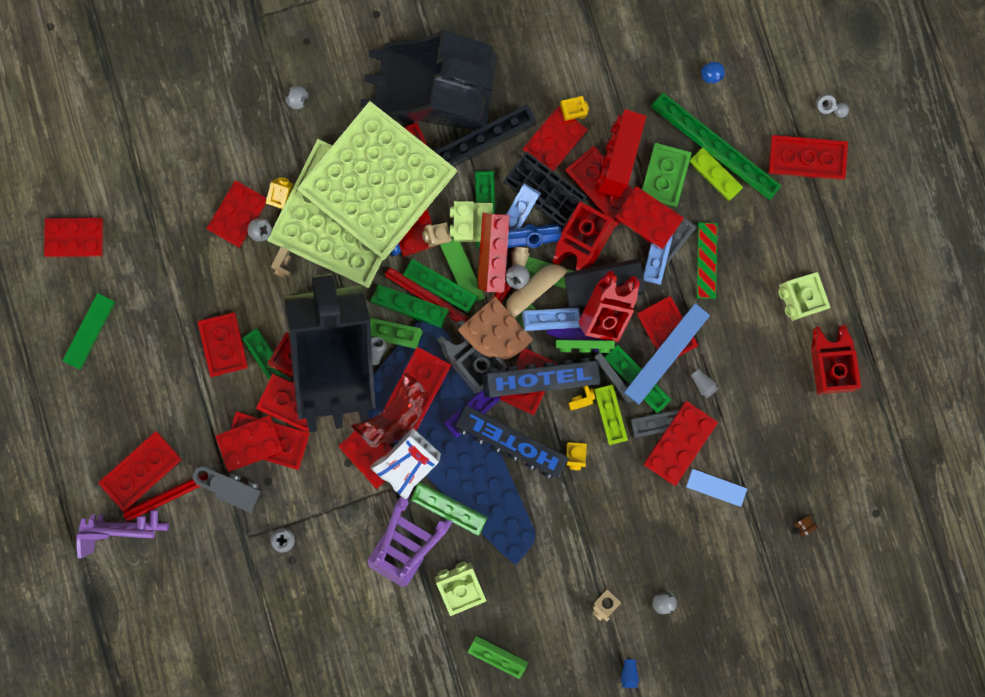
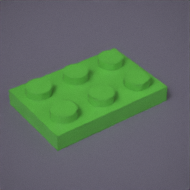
M655 143L642 190L664 205L677 208L692 153Z

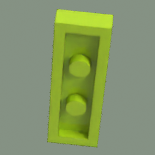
M702 148L689 161L728 202L743 189L705 149Z
M613 385L594 389L608 444L612 445L627 441L628 438Z

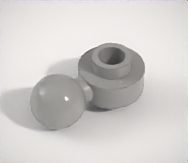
M822 94L816 100V107L823 114H829L834 111L837 117L843 118L849 113L848 105L842 102L836 104L835 98L830 94ZM827 100V104L822 105L823 101Z

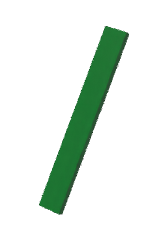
M662 92L651 105V108L768 200H771L782 186L665 93Z

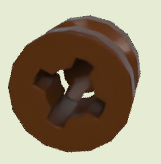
M807 514L793 523L795 527L799 528L801 537L810 534L818 528L817 524L813 523L811 514Z

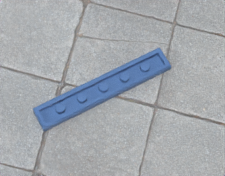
M695 303L624 391V394L639 405L710 315Z

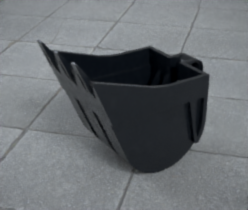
M443 30L421 39L385 43L384 50L369 51L370 58L382 60L379 75H365L364 81L377 85L375 100L361 99V107H365L370 101L393 120L404 123L420 121L466 129L481 128L487 125L498 59L497 54L493 52L492 46Z
M332 274L312 276L313 292L283 295L289 330L292 379L298 420L306 419L309 432H316V417L332 415L335 428L339 429L343 428L342 414L358 412L361 425H368V410H375L376 404L371 350V320L362 286L335 288Z

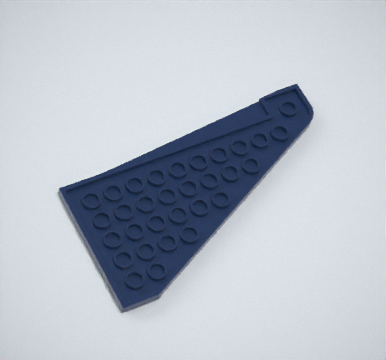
M419 321L414 326L422 330L417 347L449 363L444 357L442 347L437 341L442 336L453 344L449 333L443 328L441 329ZM398 345L373 375L376 409L368 410L369 418L395 445L409 430L381 416V413L416 350L415 348ZM451 366L417 429V432L441 453L439 463L426 476L444 495L488 517L481 533L505 557L517 565L533 545L535 530L501 453L491 449V444L487 442L483 445L475 441V436L470 433L467 436L461 434L456 438L445 426L444 423L476 396Z

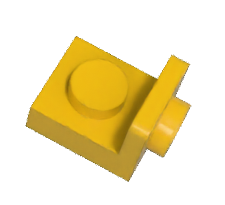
M583 96L560 102L565 121L575 118L584 119L588 115L589 106L587 101H584Z
M283 177L273 180L270 184L266 204L283 209L294 183L289 182L288 179Z
M584 386L586 398H583L582 395L571 398L572 402L568 403L570 411L592 405V400L595 399L593 389Z
M567 442L566 456L569 459L566 466H570V470H581V467H586L587 444Z

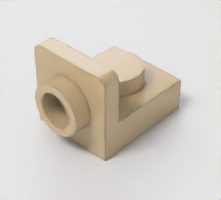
M447 222L433 226L431 224L426 225L422 232L423 240L425 243L427 242L428 247L452 241Z
M283 247L280 248L271 268L275 270L274 274L285 278V276L291 277L292 275L289 271L283 269V266H287L291 256H289V250Z

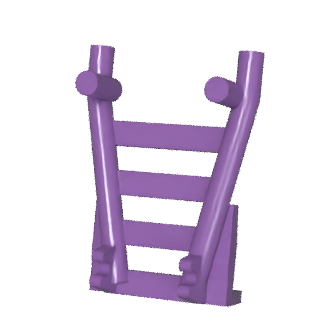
M400 496L386 533L382 536L369 557L368 564L373 570L404 587L409 584L423 561V557L446 534L452 522L448 519H445L444 522L440 521L435 528L436 533L432 536L400 516L401 511H405L408 506V498L404 499ZM396 525L424 540L426 544L421 547L396 532ZM391 539L416 554L412 558L406 556L390 546ZM386 554L405 564V566L400 570L384 560Z
M150 510V522H145L146 516H138L137 522H104L102 514L98 516V520H96V515L92 514L89 524L86 523L85 518L81 519L79 533L77 534V557L83 558L93 553L95 540L106 539L109 536L154 538V530L168 531L169 523H158V510Z

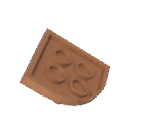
M496 297L458 329L477 351L490 358L492 356L501 359L512 358L533 341V338L524 331V328L515 318L509 315L508 310Z

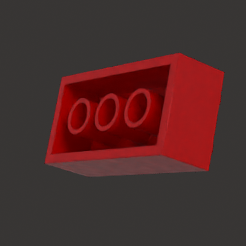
M624 109L621 115H617L616 121L613 122L610 133H612L611 139H608L606 150L608 151L601 163L603 169L597 178L596 184H599L597 191L619 198L628 186L646 120L645 115Z

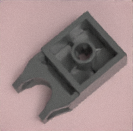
M463 320L457 323L459 328L465 324ZM463 335L462 342L459 345L452 344L442 336L437 339L442 347L444 357L475 394L483 390L482 374L488 373V369L499 368V371L502 372L508 367L501 358L494 356L490 358L477 351ZM476 363H481L483 365L481 367L482 370L477 368Z
M209 466L196 468L192 476L197 485L216 493L215 498L250 513L261 492V489L258 488V483L251 480L244 482L240 480L241 476L233 472L228 475ZM199 471H206L208 479L205 481L201 480L198 477Z

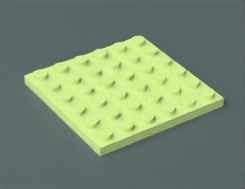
M369 101L297 190L381 259L385 260L457 173V169Z
M317 139L267 241L369 288L383 259L297 190L332 147V145Z

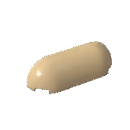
M547 265L541 268L529 279L525 287L517 289L509 296L505 305L509 315L515 318L563 277L568 270L559 265Z

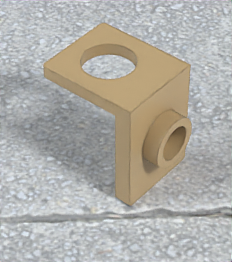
M606 590L591 606L594 609L592 613L600 621L602 619L608 621L610 614L621 602ZM606 597L613 600V606L609 609H605L602 606V600Z

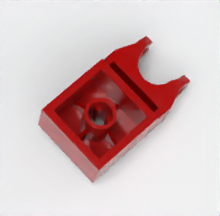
M579 202L561 233L562 236L557 243L556 253L552 262L559 265L566 257L576 255V271L590 268L595 263L617 223L612 218ZM592 226L591 231L588 232L586 229Z
M609 271L597 283L578 321L586 336L619 342L634 312L633 307L637 301L640 284L637 277L632 276L623 285L616 287L617 276L614 274V271Z
M846 324L839 326L835 343L827 341L821 328L815 327L813 329L811 354L817 395L855 392L860 389L861 382L856 350H854V343L848 333Z

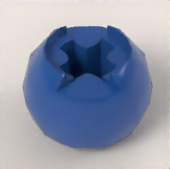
M710 62L704 65L701 70L702 79L706 83H716L722 80L725 75V69L720 62Z

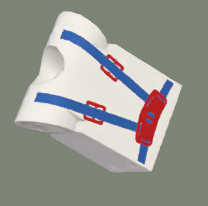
M412 428L387 455L375 461L370 466V469L381 479L389 482L401 497L407 499L413 487L439 463L441 453Z

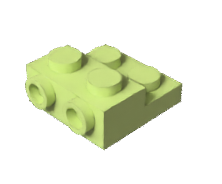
M454 201V206H450V218H454V225H450V237H454V242H480L482 213H493V203Z
M818 272L779 285V296L781 299H784L786 304L785 313L788 317H791L792 321L831 308Z
M461 562L451 571H448V569L438 572V576L435 577L436 584L450 616L486 602L471 562L468 564Z

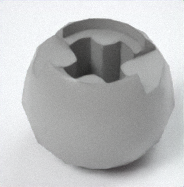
M294 85L289 88L290 93L289 96H286L285 101L292 109H301L304 107L303 103L305 98L307 99L308 93L305 88Z
M256 218L249 223L248 235L252 240L262 242L270 237L272 232L271 224L266 219Z
M522 265L510 267L505 275L508 285L515 289L525 287L530 279L528 270Z
M279 528L272 533L270 542L274 550L283 553L291 550L294 546L295 538L289 529ZM282 535L287 539L283 546L281 542H278V538H281Z
M664 592L655 595L652 605L658 614H669L676 609L677 600L672 593Z

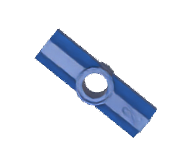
M528 224L521 229L509 230L507 248L526 245L536 248L543 243L558 242L562 236L561 227L559 224L538 227Z

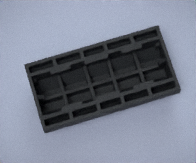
M527 151L503 180V183L519 193L524 183L540 192L541 194L534 206L563 228L567 225L579 202L584 203L587 198L586 195Z
M639 258L566 273L564 281L569 308L586 306L597 283L609 271H614V274L617 276L616 287L623 285L632 276L637 277L640 281L638 295L644 294L645 283Z

